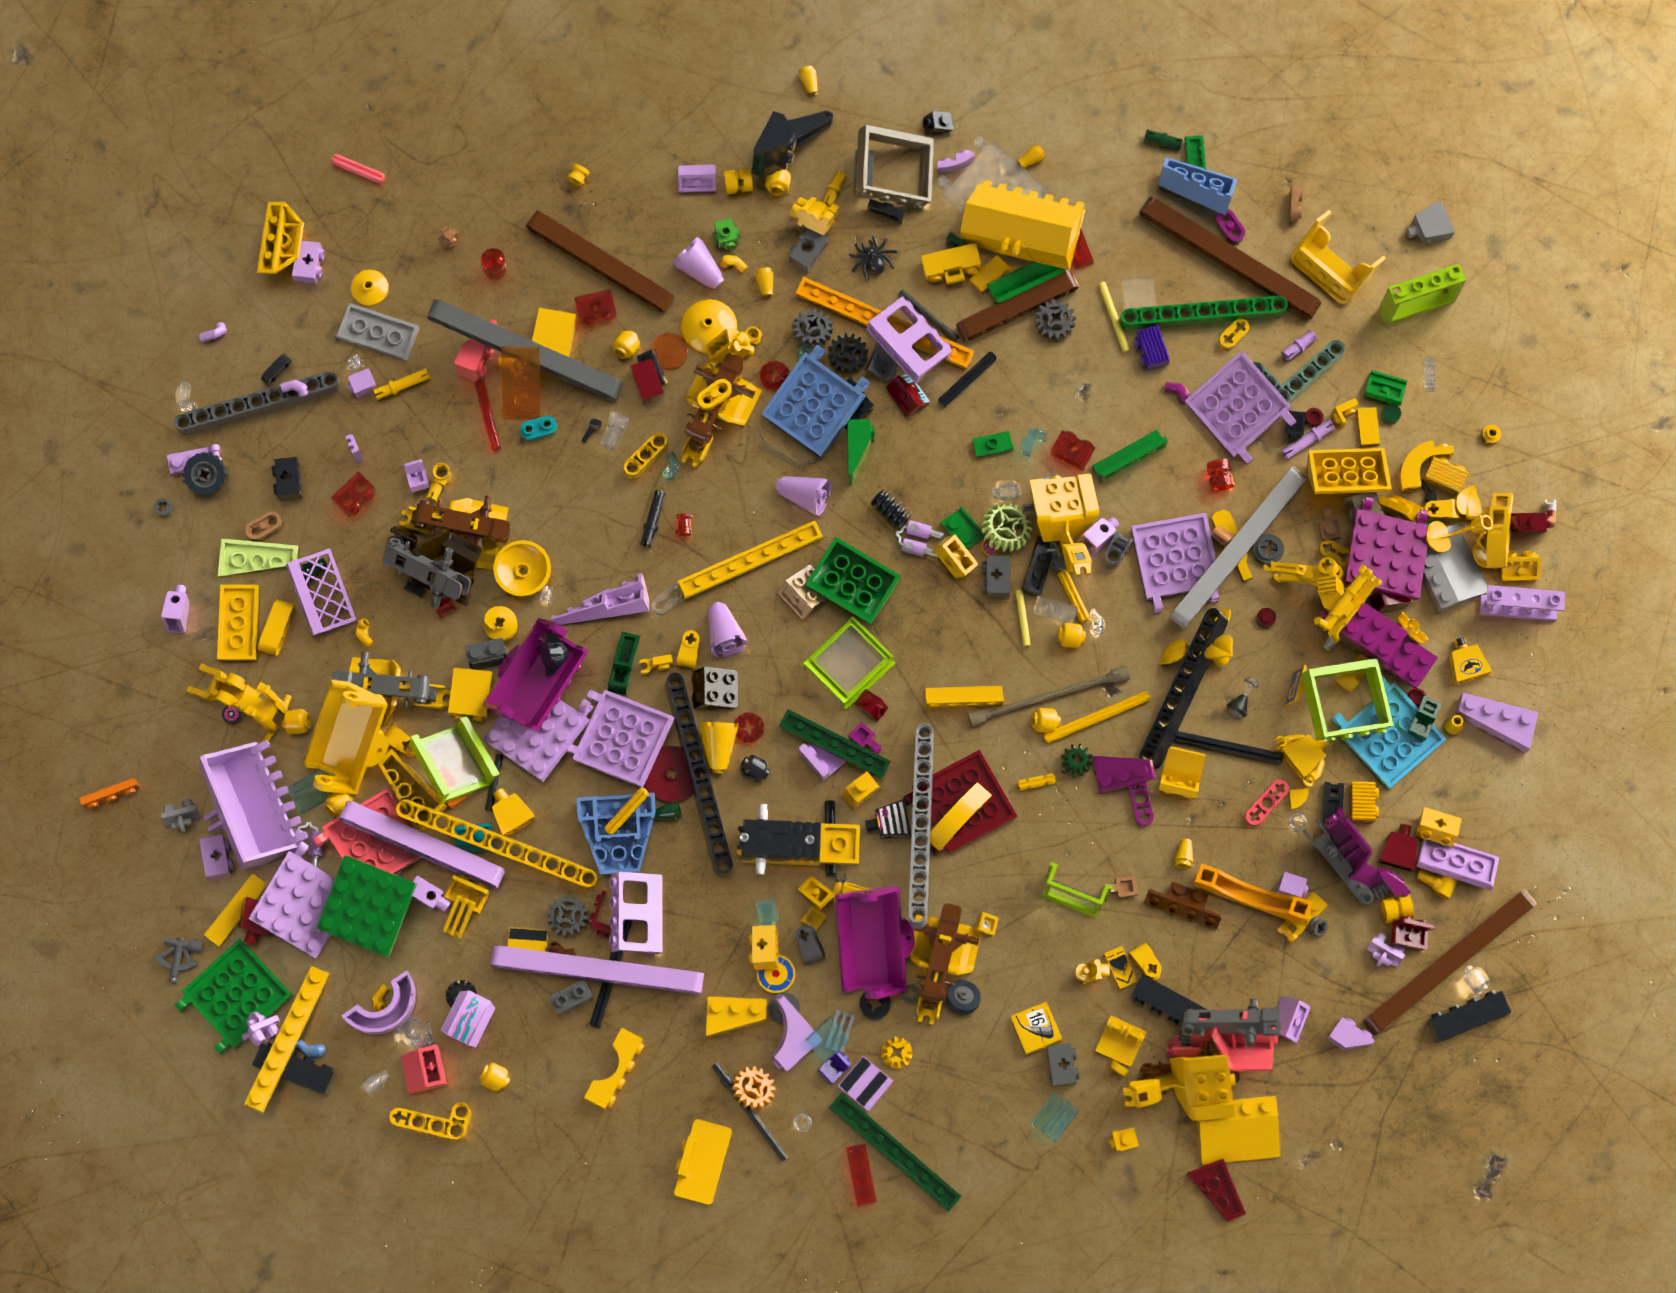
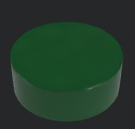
M1394 404L1386 405L1382 411L1383 420L1389 424L1396 423L1401 417V409Z

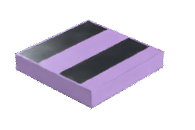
M863 1056L838 1087L868 1112L893 1083V1080Z

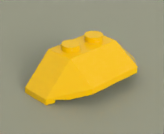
M268 202L257 268L258 274H276L299 259L304 223L286 202Z

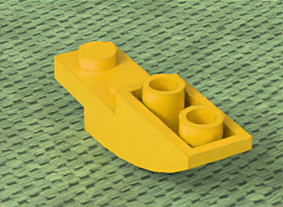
M1493 493L1492 506L1489 509V516L1493 521V527L1487 533V568H1507L1510 543L1509 529L1513 503L1512 493Z

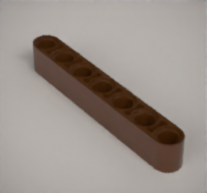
M1067 270L1018 295L961 320L956 324V327L964 342H969L1039 309L1040 305L1045 306L1046 301L1050 304L1053 299L1056 301L1075 292L1080 286L1072 271Z

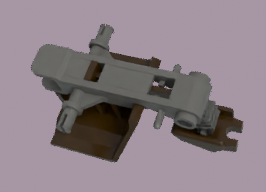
M397 526L392 527L390 532L394 533L395 537H389L383 555L384 565L398 569L399 575L404 572L408 575L407 579L410 582L432 590L433 600L431 607L439 608L440 600L443 599L444 595L467 607L471 596L470 590L475 581L474 574L483 548L450 531H444L417 545L418 538L408 529Z

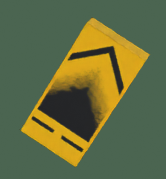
M1122 946L1104 953L1119 990L1138 982Z

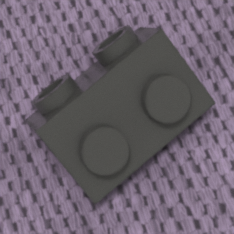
M877 342L865 367V371L881 381L891 380L896 375L898 364Z

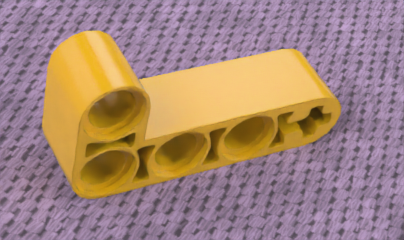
M459 1102L453 1106L450 1119L448 1120L411 1110L395 1108L391 1111L389 1119L398 1128L452 1141H461L467 1133L471 1110L467 1104ZM461 1107L467 1110L464 1117L457 1116V1110ZM401 1113L404 1118L409 1119V1122L399 1120V1123H397L395 1116H399ZM418 1117L423 1118V1125L421 1127H414V1120ZM436 1122H441L443 1125L442 1130L439 1132H434L432 1129L433 1124ZM454 1127H461V1134L457 1137L452 1136V1129Z

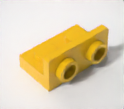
M1397 495L1389 496L1388 498L1379 497L1378 504L1385 512L1403 520L1416 523L1417 512L1420 513V510H1424L1422 506Z
M1508 551L1507 568H1501L1502 581L1540 580L1541 557L1535 551H1524V554Z

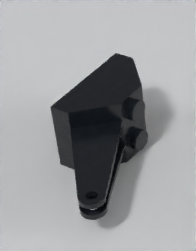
M773 111L754 147L751 174L764 177L780 170H786L787 166L793 163L795 154L792 152L832 125L833 113L822 111L787 120L784 114Z

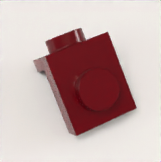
M867 689L854 702L857 708L870 715L876 722L879 721L888 709V706L880 697Z

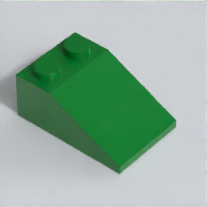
M871 419L848 420V485L853 484L871 448V442H874L875 426H871Z

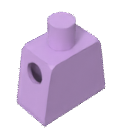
M1114 517L1108 520L1101 518L1083 534L1079 543L1086 545L1091 560L1112 540L1116 528L1119 526V522Z
M175 585L174 592L168 591L166 594L161 615L166 632L184 634L186 632L190 603L185 593L186 587L183 585Z
M416 876L413 882L418 884L412 899L430 910L437 907L445 912L451 902L441 896L443 891L421 877ZM428 893L433 894L434 900L427 899L426 895Z

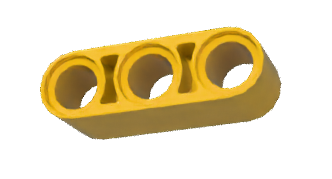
M660 432L653 434L624 463V473L628 479H638L666 452L668 442L665 434ZM657 440L664 441L662 446H656L654 443ZM649 453L651 457L645 460L641 458V455ZM635 466L638 469L636 472L631 473L628 471V468Z
M279 599L275 600L261 635L258 651L274 656L279 654L295 612L294 604Z

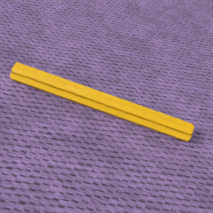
M1148 691L1141 692L1056 728L1052 733H1044V740L1049 744L1150 701V695Z

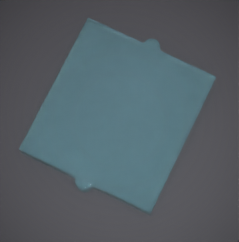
M830 1016L805 1040L812 1047L813 1053L818 1054L824 1062H827L850 1038L842 1030L843 1027L838 1025Z

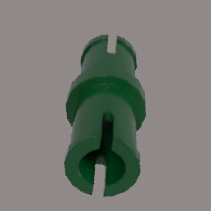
M1147 129L1144 141L1160 144L1161 147L1168 146L1180 150L1183 138L1167 135L1166 132L1162 134Z

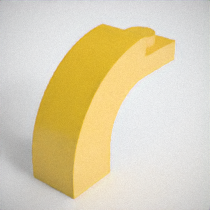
M1432 440L1416 446L1407 455L1400 468L1398 476L1400 493L1419 491L1421 488V465L1433 460L1434 457L1452 458L1454 454L1453 445L1439 444L1434 447V441Z

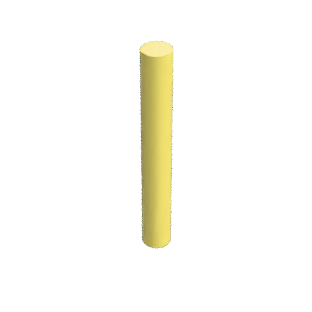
M1016 590L1023 647H1029L1031 645L1023 590Z

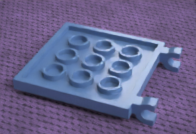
M816 345L810 355L807 353L803 354L761 414L816 454L823 457L866 397L862 392L869 386L870 382L863 376H861L855 387L817 361L826 351L819 345Z

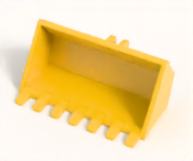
M984 180L982 184L976 186L966 202L960 230L962 240L966 241V245L976 243L979 249L1070 270L1085 213L1083 208L1085 203L1077 202L1075 206L1068 205L1069 199L1062 198L1058 203L1052 201L1053 195L1049 194L1044 199L1037 198V191H1031L1029 195L1021 194L1023 189L1020 187H1015L1013 192L1007 191V185L1002 183L998 188L990 187L992 184L990 180Z

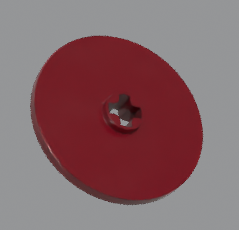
M678 746L661 747L644 784L649 793H654L656 799L666 803L672 801L674 803L681 802L693 794L681 747ZM689 753L690 758L696 760L695 757L691 753ZM668 770H671V772H676L674 779L671 776L667 777L669 773ZM694 771V775L697 778H700V771Z

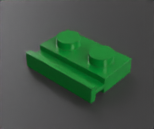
M1371 370L1364 396L1401 406L1407 380Z
M960 507L959 510L940 522V525L948 535L955 534L967 550L985 537V534L981 532L979 526L963 507Z

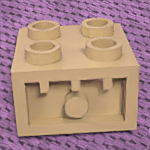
M811 565L788 578L777 592L802 620L809 616L815 606L827 599L805 585L815 570Z

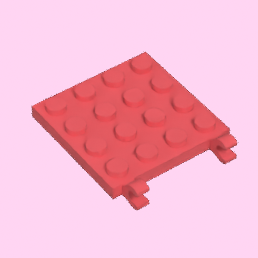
M389 787L360 804L414 828L410 820L402 818L397 814L396 806L399 802ZM400 805V811H401L402 813L406 814L405 811L403 810V808H402L401 805ZM339 817L322 826L324 832L313 838L317 848L330 840L342 860L344 855H347L393 874L422 858L340 821Z

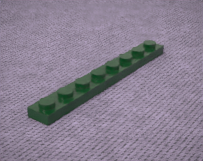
M842 1092L829 1106L830 1110L948 1212L962 1197Z

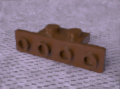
M1171 882L1167 895L1149 889L1144 900L1146 905L1213 929H1218L1222 919L1221 914L1204 909L1208 894L1175 882Z

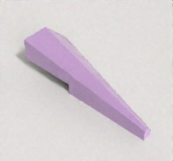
M637 574V579L629 583L626 580L621 582V586L618 588L604 590L582 601L583 605L575 609L572 607L567 608V613L551 616V621L563 625L649 611V597L643 574Z

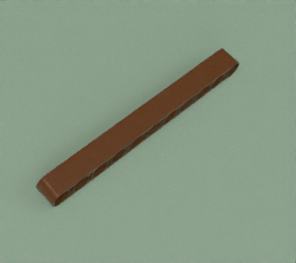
M1149 197L1139 211V214L1145 220L1267 295L1284 297L1287 300V307L1301 316L1312 319L1321 306L1322 302L1316 296L1158 199Z
M1523 889L1363 1021L1375 1035H1378L1532 909L1537 902Z

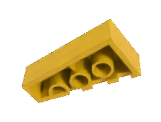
M391 749L385 755L384 760L378 763L399 801L408 799L440 812H444L449 807L446 803L440 804L439 796L396 751ZM407 803L402 804L404 811L408 814L411 811L410 805ZM421 810L418 813V817L420 820L426 821L429 819V813ZM411 821L413 827L421 832L427 828Z

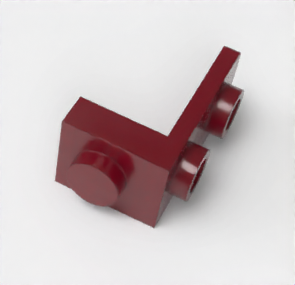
M602 890L601 895L598 894L595 899L594 905L597 907L595 913L591 912L588 924H590V930L597 932L596 935L607 938L611 936L610 925L598 921L607 897V892Z

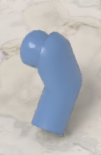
M300 1040L295 1046L305 1057L310 1059L320 1057L325 1053V1046L322 1044L308 1046L303 1040Z

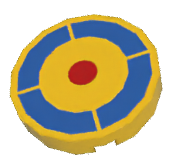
M778 955L779 969L757 970L759 985L772 994L789 990L795 980V968L792 962L782 955Z

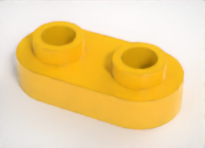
M719 379L698 394V406L703 410H711L731 395L732 386L730 382L725 379ZM724 388L726 391L720 393L719 389ZM709 399L710 403L705 404L703 401Z

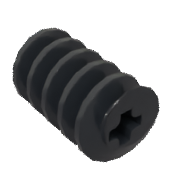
M883 489L873 498L870 505L876 506L875 509L878 512L882 510L881 516H887L886 521H893L892 527L898 526V530L907 523L912 512L906 514L907 507L900 508L902 502L895 503L896 496L890 498L891 491L885 493Z

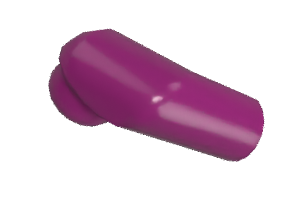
M1165 383V391L1176 392L1179 395V401L1185 402L1190 396L1189 390L1183 384Z

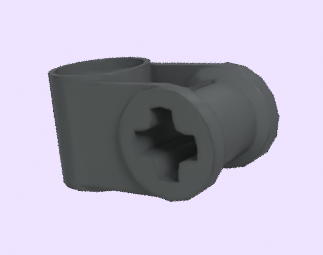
M1119 531L1115 532L1104 555L1103 563L1109 569H1115L1119 566L1134 540L1119 534ZM1114 555L1117 558V560L1110 561L1108 559V556Z
M804 925L797 929L795 938L804 962L810 964L825 958L824 948L819 941L814 927ZM804 932L807 933V932H808V933H809V936H808V937H803V936H802V933H804Z

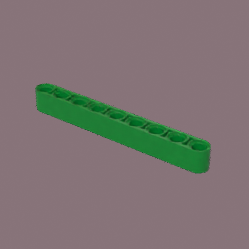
M1282 296L1128 308L1122 312L1120 324L1125 330H1139L1156 325L1159 328L1234 322L1240 318L1245 320L1279 318L1286 311L1287 300ZM1279 304L1282 306V309L1277 310L1273 305ZM1255 306H1262L1264 310L1257 311ZM1242 307L1244 308L1245 312L1240 313L1236 310V308ZM1224 309L1226 314H1220L1217 310ZM1204 310L1208 315L1202 316L1199 314V311ZM1187 312L1189 317L1184 318L1180 313ZM1167 313L1171 318L1164 319L1162 314ZM1149 315L1152 320L1146 321L1143 316ZM1128 316L1131 317L1133 321L1126 322L1124 318Z

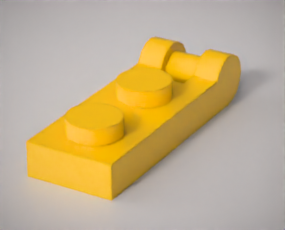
M1315 892L1306 899L1313 902L1312 911L1306 926L1286 920L1277 929L1280 934L1283 933L1288 938L1287 941L1290 944L1308 927L1310 920L1317 917L1328 906ZM1290 925L1296 929L1294 933L1288 929Z

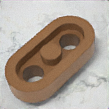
M1291 186L1289 222H1297L1298 219H1301L1302 208H1299V201H1302L1303 190H1300L1299 186Z
M267 512L248 523L245 533L250 540L259 541L279 530L282 525V519L276 512ZM271 520L276 521L274 525L269 524ZM258 529L259 533L254 535L253 531Z

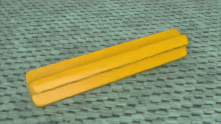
M1067 570L1058 572L1061 584L1080 623L1089 620V615Z
M640 788L604 828L610 835L614 834L649 796L646 789Z

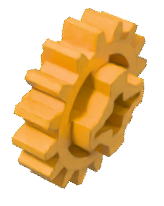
M755 1066L750 1070L746 1067L743 1072L740 1071L737 1077L733 1079L735 1084L732 1086V1089L736 1090L733 1097H739L737 1103L744 1102V1108L750 1105L751 1110H754L756 1106L758 1109H761L774 1097L771 1093L775 1090V1087L771 1086L774 1081L768 1080L769 1073L762 1074V1068L756 1071Z

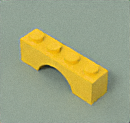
M621 1028L612 1045L619 1056L618 1068L608 1079L593 1080L584 1096L586 1101L605 1111L608 1107L611 1108L616 1100L614 1095L617 1089H622L626 1081L623 1079L625 1074L632 1071L635 1065L633 1060L636 1054L639 1056L645 1046L642 1044V1038Z

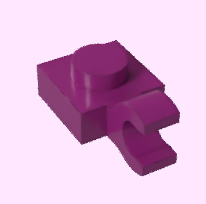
M862 722L848 735V738L864 748L867 746L876 754L882 750L881 746L873 740L875 733Z

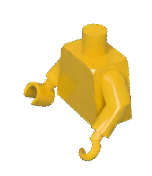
M726 328L706 345L709 360L706 362L704 369L713 370L718 363L723 362L728 353L735 354L742 359L745 356H752L754 354V346L750 345L748 335L743 331L738 332Z
M1303 734L1278 736L1272 740V743L1277 742L1279 744L1276 750L1281 749L1280 753H1283V757L1300 777L1306 787H1312L1324 769L1325 761L1323 759L1326 755L1322 749L1328 746L1329 742L1325 743L1324 740L1314 741L1310 735L1304 736Z

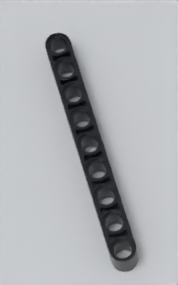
M1210 608L1206 611L1140 751L1139 759H1150L1153 756L1151 760L1154 769H1158L1162 765L1168 748L1176 736L1211 659L1206 658L1204 655L1206 648L1211 643H1214L1218 637L1222 636L1227 627V616L1216 608Z

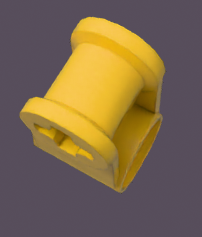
M1456 499L1429 501L1424 507V510L1428 511L1426 521H1458L1460 518L1455 504Z
M689 630L684 633L678 651L676 666L695 669L700 644L699 635L695 631ZM690 637H694L692 644H688Z
M391 724L384 734L389 742V747L406 757H414L415 753L412 748H405L411 742L410 736Z
M1146 942L1129 952L1130 958L1142 974L1155 981L1160 977L1161 965ZM1150 967H1151V969H1155V968H1156V973H1155V974H1154L1153 972H1150V973H1149V968H1150Z

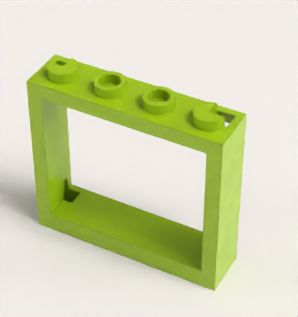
M1460 263L1389 286L1378 308L1384 324L1388 325L1454 303L1466 282ZM1398 288L1399 292L1394 294L1393 289ZM1447 289L1448 293L1444 294L1443 290Z
M1378 659L1314 668L1301 673L1317 741L1324 740L1325 743L1336 741L1338 737L1346 740L1353 738V735L1356 734L1359 737H1364L1374 731L1376 734H1382L1387 732V728L1394 726ZM1366 671L1378 724L1327 732L1315 679Z

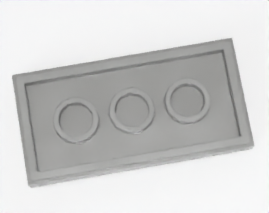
M348 303L335 337L336 339L407 362L420 327Z

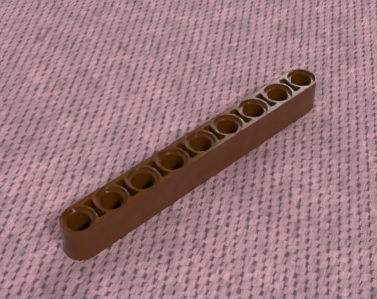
M536 210L526 224V228L535 235L657 311L664 313L674 299V295L544 213Z

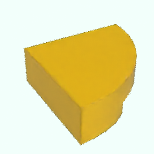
M1308 788L1288 791L1291 810L1299 808L1306 801L1309 792Z

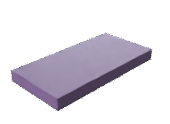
M1422 839L1416 867L1492 890L1499 857L1454 843L1452 848L1434 841Z

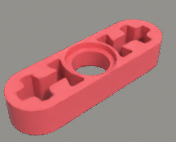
M1284 780L1273 782L1247 811L1245 821L1248 825L1258 826L1286 796L1289 786ZM1282 785L1284 793L1279 792L1274 798L1271 794L1276 791L1277 788L1275 786L1279 787ZM1269 798L1272 801V806L1264 808L1261 804L1262 799ZM1259 808L1262 812L1257 817L1258 821H1251L1250 813L1254 815Z

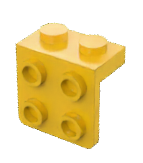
M1169 747L1159 790L1167 794L1175 793L1185 798L1197 799L1206 760L1205 754Z

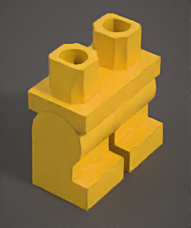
M800 197L797 203L793 205L790 216L798 219L797 225H804L808 229L825 235L835 222L840 206L832 204L831 207H828L822 201H816L817 198L811 197L809 200Z

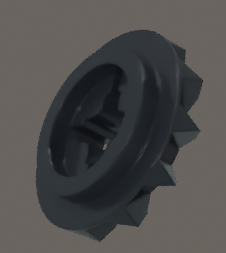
M456 980L449 985L446 990V1001L451 1008L456 1000L454 996L459 993V988L462 991L469 990L477 994L472 983L467 980Z
M864 992L860 998V1009L863 1015L870 1019H880L886 1016L891 1007L890 997L878 999V1003L881 1006L876 1007L872 1011V1005L869 1002L875 999H866Z

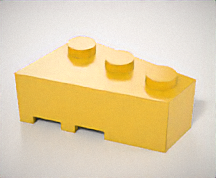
M708 997L706 1039L766 1022L767 999Z

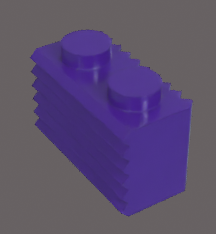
M1156 325L1137 331L1134 343L1136 348L1140 349L1142 353L1140 355L1142 366H1146L1148 371L1168 365L1170 358L1159 326Z

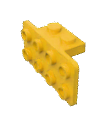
M699 1119L694 1121L690 1136L688 1135V1139H684L681 1151H684L682 1159L678 1158L675 1170L678 1171V1180L674 1194L677 1197L707 1205L713 1203L732 1134L731 1128Z

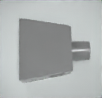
M1441 201L1417 213L1413 218L1414 225L1406 228L1409 238L1419 235L1423 244L1451 239L1455 232Z

